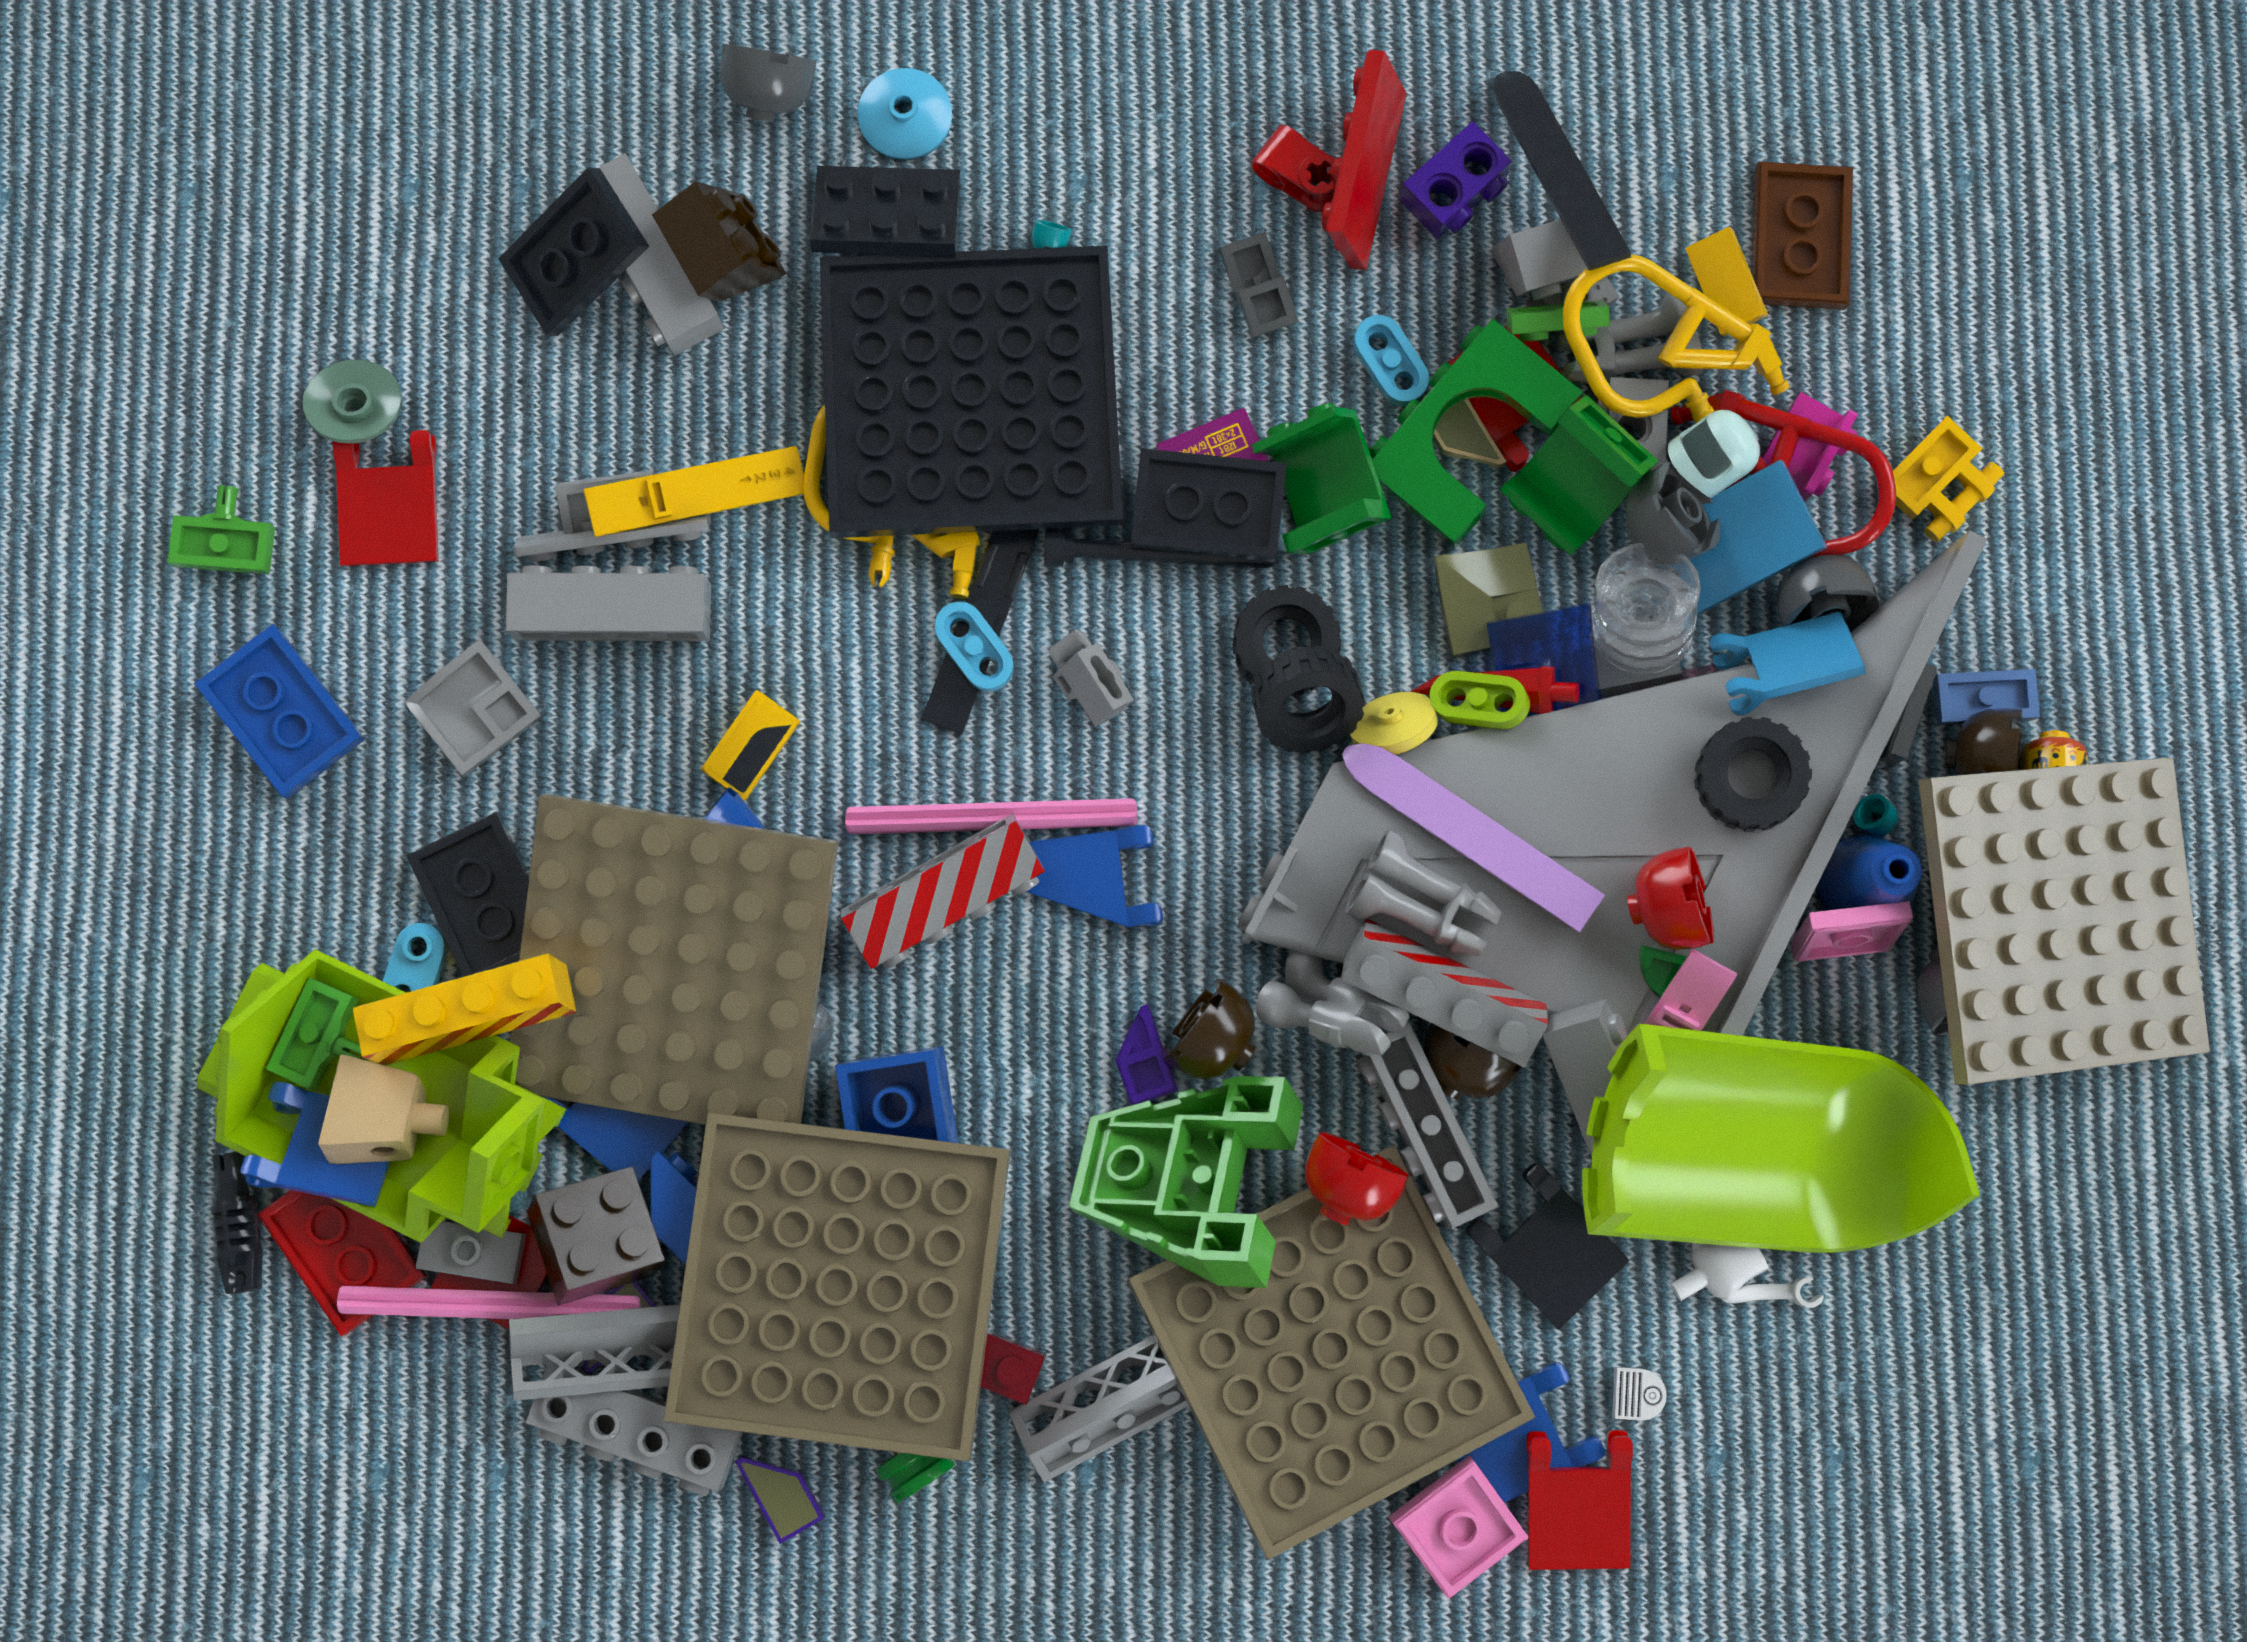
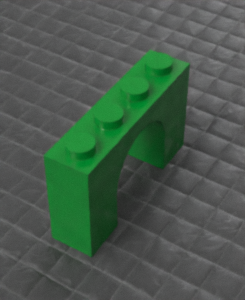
M1493 318L1485 328L1478 324L1469 332L1460 345V348L1464 350L1462 355L1453 365L1445 362L1435 372L1428 383L1432 390L1421 403L1413 399L1397 418V422L1401 426L1388 440L1385 436H1382L1369 450L1381 488L1454 549L1485 515L1487 505L1451 476L1439 463L1433 449V437L1441 417L1459 402L1470 398L1488 397L1508 404L1547 437H1550L1560 425L1557 421L1569 407L1582 399L1583 395L1579 388Z

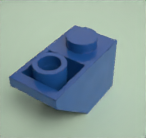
M658 1151L651 1158V1222L656 1236L686 1265L697 1191V1183L692 1178L697 1174V1171L678 1152H675L670 1157L667 1153Z

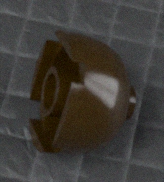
M2006 708L1986 709L1971 715L1962 724L1958 738L1947 740L1945 768L1955 769V776L2017 771L2019 769L2021 733H2019V729L2012 728V720L2022 721V710Z
M1219 978L1213 981L1216 992L1213 994L1205 989L1176 1025L1172 1033L1180 1039L1174 1049L1165 1044L1162 1050L1161 1058L1193 1078L1205 1080L1217 1078L1231 1067L1236 1071H1240L1255 1051V1047L1249 1043L1255 1031L1254 1013L1248 1001L1236 989Z
M1433 1023L1430 1024L1424 1037L1423 1052L1437 1077L1438 1083L1443 1093L1455 1100H1459L1462 1095L1474 1099L1490 1098L1506 1089L1522 1068V1066Z

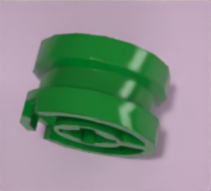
M898 1452L876 1467L874 1471L881 1481L887 1480L892 1488L889 1495L894 1503L898 1504L903 1501V1498L910 1497L955 1466V1463L952 1459Z

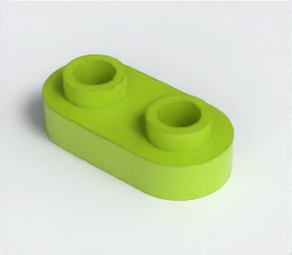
M1450 671L1438 677L1430 690V702L1438 716L1444 721L1453 724L1510 729L1519 725L1526 718L1530 709V700L1524 687L1518 680L1508 676ZM1456 696H1466L1465 701L1461 705L1451 706V702ZM1502 702H1513V706L1508 711H1498V707Z

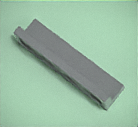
M680 1305L509 1319L513 1401L669 1386ZM647 1355L657 1362L648 1371L636 1372L626 1365L633 1356ZM595 1359L606 1366L598 1375L583 1376L574 1370L583 1360ZM544 1364L554 1371L546 1380L523 1382L522 1366Z
M1154 1335L1029 1400L1027 1405L1021 1404L1008 1411L1025 1451L1044 1483L1189 1406L1166 1359H1162L1163 1353ZM1132 1365L1145 1367L1140 1379L1131 1384L1117 1382L1121 1372ZM1087 1389L1100 1391L1095 1403L1085 1408L1073 1406L1079 1393ZM1044 1412L1055 1415L1049 1427L1031 1436L1025 1423L1026 1421Z

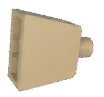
M340 1055L318 1145L330 1164L408 1160L414 1154L418 1133L441 1136L446 1134L449 1124L448 1105L425 1103L426 1091L419 1076L414 1073L348 1055Z

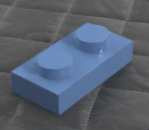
M2035 669L1945 673L1934 676L1933 687L1937 725L1963 724L1975 713L1997 708L2021 709L2022 721H2033L2040 717Z

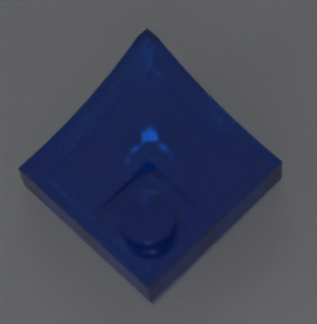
M1591 603L1491 620L1486 623L1495 671L1541 668V666L1555 667V682L1579 684L1578 702H1554V710L1602 699L1594 645ZM1501 708L1502 712H1506L1509 710L1506 708Z

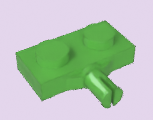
M224 485L217 486L215 513L213 514L210 513L200 517L173 515L167 563L171 566L270 575L275 527L270 523L245 521L235 516L238 488L233 486L225 487Z
M309 977L266 1070L303 1087L317 1091L329 1063L336 1056L348 1055L367 1060L351 1053L350 1050L361 1054L360 1044L345 1038L346 1027L353 1014V1007H356L359 998Z

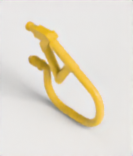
M1631 254V258L1589 271L1586 268L1575 279L1566 295L1563 306V328L1569 346L1595 396L1606 407L1618 414L1635 418L1649 417L1670 408L1685 398L1687 401L1684 404L1686 408L1690 409L1695 424L1714 412L1713 407L1710 406L1707 400L1709 397L1707 392L1702 393L1698 382L1693 378H1686L1659 395L1646 400L1624 398L1616 393L1608 384L1582 332L1580 309L1586 293L1596 282L1610 274L1621 271L1634 272L1644 276L1687 306L1657 357V360L1671 368L1746 370L1754 364L1758 374H1762L1770 385L1769 390L1772 396L1790 388L1788 381L1783 378L1780 368L1783 364L1769 337L1770 331L1759 324H1748L1696 288L1690 287L1647 258ZM1703 318L1738 340L1733 350L1685 348Z
M824 404L819 410L811 430L803 478V494L806 506L812 517L822 528L829 532V510L825 506L820 493V478L826 448ZM977 532L948 533L945 535L940 533L912 535L940 558L954 556L952 568L953 587L950 588L949 596L957 599H968L969 590L967 589L971 577H973L977 546H980ZM894 536L843 538L876 543L875 546L871 547L873 555L870 561L868 576L872 586L876 587V574L882 575L879 587L882 588L890 578L891 559L895 555V550L892 549Z

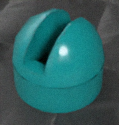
M1037 219L1032 231L1031 242L1033 248H1044V246L1051 248L1068 247L1072 229L1059 223Z
M1880 794L1866 796L1857 804L1854 810L1855 824L1866 834L1884 837L1890 834L1899 819L1895 806ZM1873 814L1881 818L1877 822L1870 820Z

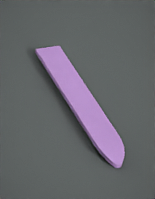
M1364 743L1349 745L1344 749L1342 757L1346 769L1371 794L1576 932H1581L1605 897L1603 893L1397 755L1379 746Z

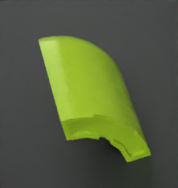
M1638 1024L1618 1047L1607 1066L1613 1075L1604 1097L1595 1096L1586 1135L1594 1137L1591 1168H1583L1584 1214L1587 1232L1591 1235L1810 1253L1845 1252L1884 1245L1920 1233L1947 1219L1980 1196L1962 1135L1941 1100L1921 1079L1904 1066L1882 1055L1859 1049Z

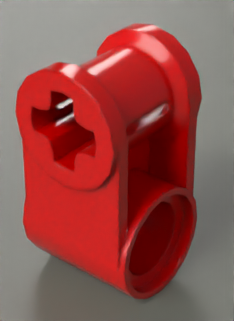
M1279 125L1250 164L1255 174L1268 185L1283 191L1314 212H1323L1325 204L1332 202L1335 190L1332 181L1335 158L1308 142L1293 128Z

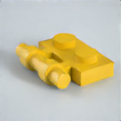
M1948 415L1893 470L1896 484V505L1912 520L1925 507L1933 513L1934 520L1924 529V532L1934 542H1939L1948 532H1956L1965 523V515L1977 502H1985L1994 493V485L2004 476L2001 467L1994 462H1989L1981 471L1970 462L1983 448ZM1956 478L1962 483L1964 489L1950 501L1941 491Z

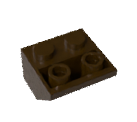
M695 181L652 214L694 290L700 297L722 301L780 279L786 274L778 260L781 257L778 246L771 237L762 232L755 220L758 217L756 208L742 193H735Z

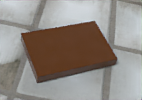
M1758 161L1755 166L1751 274L1764 305L1845 310L1848 307L1853 167Z

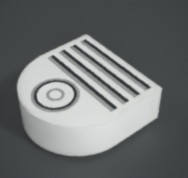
M1614 1367L1612 1418L1649 1420L1657 1416L1664 1408L1667 1397L1666 1388L1662 1380L1649 1370Z

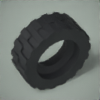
M1282 585L1273 590L1268 588L1262 591L1261 595L1257 598L1253 597L1246 604L1244 611L1240 612L1233 634L1232 648L1233 654L1236 657L1235 663L1238 670H1242L1245 674L1244 679L1250 685L1252 683L1255 685L1254 678L1257 673L1261 672L1264 669V665L1271 660L1264 651L1262 639L1266 628L1279 619H1294L1304 625L1310 635V647L1316 645L1323 646L1324 649L1340 651L1341 639L1339 633L1341 628L1339 621H1336L1333 616V609L1322 601L1321 596L1316 593L1311 594L1306 591V588L1299 586L1297 588H1289L1288 585ZM1319 686L1307 687L1291 695H1294V697L1301 696L1305 691L1310 689L1313 691Z
M1316 645L1305 648V646L1296 647V650L1289 652L1286 650L1278 654V657L1274 660H1269L1264 665V669L1258 672L1254 678L1255 685L1251 688V696L1258 726L1263 737L1268 738L1270 744L1276 748L1279 746L1284 748V751L1291 753L1298 751L1301 754L1311 753V751L1315 750L1323 751L1329 749V746L1333 744L1338 745L1344 741L1349 733H1353L1357 729V723L1362 721L1364 715L1362 708L1365 707V699L1355 667L1353 668L1351 661L1346 656H1341L1337 650L1324 649L1323 646ZM1321 686L1327 687L1331 691V700L1314 711L1292 713L1288 712L1284 707L1285 699L1298 690Z
M1744 717L1739 722L1734 723L1732 721L1724 725L1704 745L1700 752V757L1696 761L1694 771H1697V777L1694 783L1695 789L1699 790L1701 796L1699 800L1702 806L1708 808L1711 812L1709 815L1716 821L1719 819L1726 824V827L1744 829V832H1754L1756 829H1763L1764 831L1785 821L1801 806V802L1807 797L1810 789L1808 783L1812 779V769L1809 768L1808 761L1810 756L1808 750H1804L1801 745L1803 741L1797 734L1794 736L1788 730L1789 727L1782 723L1776 724L1771 722L1770 718L1752 719V717ZM1748 750H1756L1765 753L1773 760L1777 768L1778 779L1775 788L1770 794L1759 799H1748L1740 796L1733 790L1728 780V767L1737 754Z

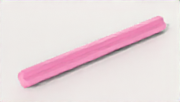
M1130 798L849 807L845 813V826L847 832L851 835L982 831L1013 813L1022 830L1124 827L1136 825L1137 803L1136 800Z
M342 1286L337 1296V1309L342 1314L520 1319L641 1308L640 1298L631 1295L594 1294L559 1306L557 1305L554 1293Z

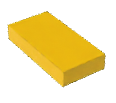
M1727 227L1685 248L1703 294L1748 324L1769 316L1732 228ZM1718 328L1720 335H1729L1720 328Z

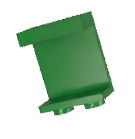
M1587 395L1568 408L1557 421L1560 425L1524 468L1500 489L1509 498L1511 506L1518 513L1528 516L1544 531L1546 538L1551 544L1557 548L1564 549L1570 556L1596 533L1627 498L1635 484L1659 462Z
M1334 403L1321 404L1308 410V418L1296 424L1294 422H1286L1276 425L1267 430V438L1252 444L1254 454L1270 455L1274 457L1275 462L1286 463L1284 490L1297 526L1296 529L1282 535L1287 553L1311 555L1391 519L1356 411L1354 409L1335 407Z

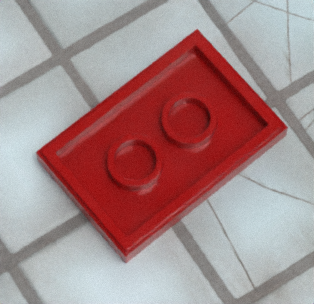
M290 1190L257 1214L341 1337L348 1335L374 1315L342 1314L338 1312L337 1296L340 1287L412 1288L428 1276L424 1270L416 1269V1258L396 1230L331 1198Z

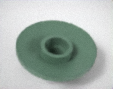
M345 360L327 366L311 379L303 395V411L309 425L322 437L338 443H360L381 435L395 422L402 406V395L395 377L381 365L366 360ZM354 408H361V409H359V410H357V411L349 412L350 410H352V409H354Z

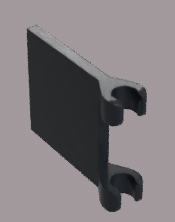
M1533 1163L1523 1172L1522 1177L1545 1202L1504 1242L1487 1222L1478 1218L1474 1219L1466 1227L1465 1232L1552 1325L1560 1330L1630 1260L1607 1236L1588 1234L1584 1211L1562 1189L1544 1166Z

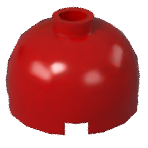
M1692 847L1671 849L1655 855L1642 866L1636 877V894L1627 896L1629 913L1633 924L1643 923L1652 940L1662 947L1674 950L1694 949L1714 943L1710 906L1706 907L1703 893L1706 890L1699 862Z
M1320 1132L1309 1150L1305 1164V1180L1311 1195L1323 1203L1320 1213L1335 1222L1348 1225L1351 1218L1369 1221L1380 1218L1390 1211L1401 1197L1409 1174L1378 1154L1374 1157L1360 1150L1361 1146L1326 1132Z

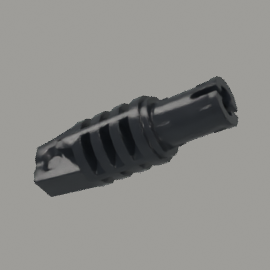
M238 1152L212 1156L217 1200L213 1201L211 1214L214 1215L212 1223L213 1229L216 1231V1235H214V1241L217 1244L216 1258L226 1294L247 1293L262 1289L263 1247L259 1238L261 1237V1230L258 1229L260 1221L259 1215L256 1212L258 1204L254 1200V1196H249L246 1176L240 1172L246 1156Z

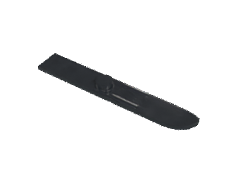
M1505 71L1497 74L1493 81L1494 96L1498 106L1588 270H1594L1631 258V251L1539 87L1529 76L1520 71Z
M1040 529L992 531L966 603L971 604L980 612L998 637H1000ZM959 621L953 635L956 637L965 636L969 631V625ZM947 652L921 720L963 735L979 689L975 688L968 681ZM991 660L984 661L980 666V671L984 675Z

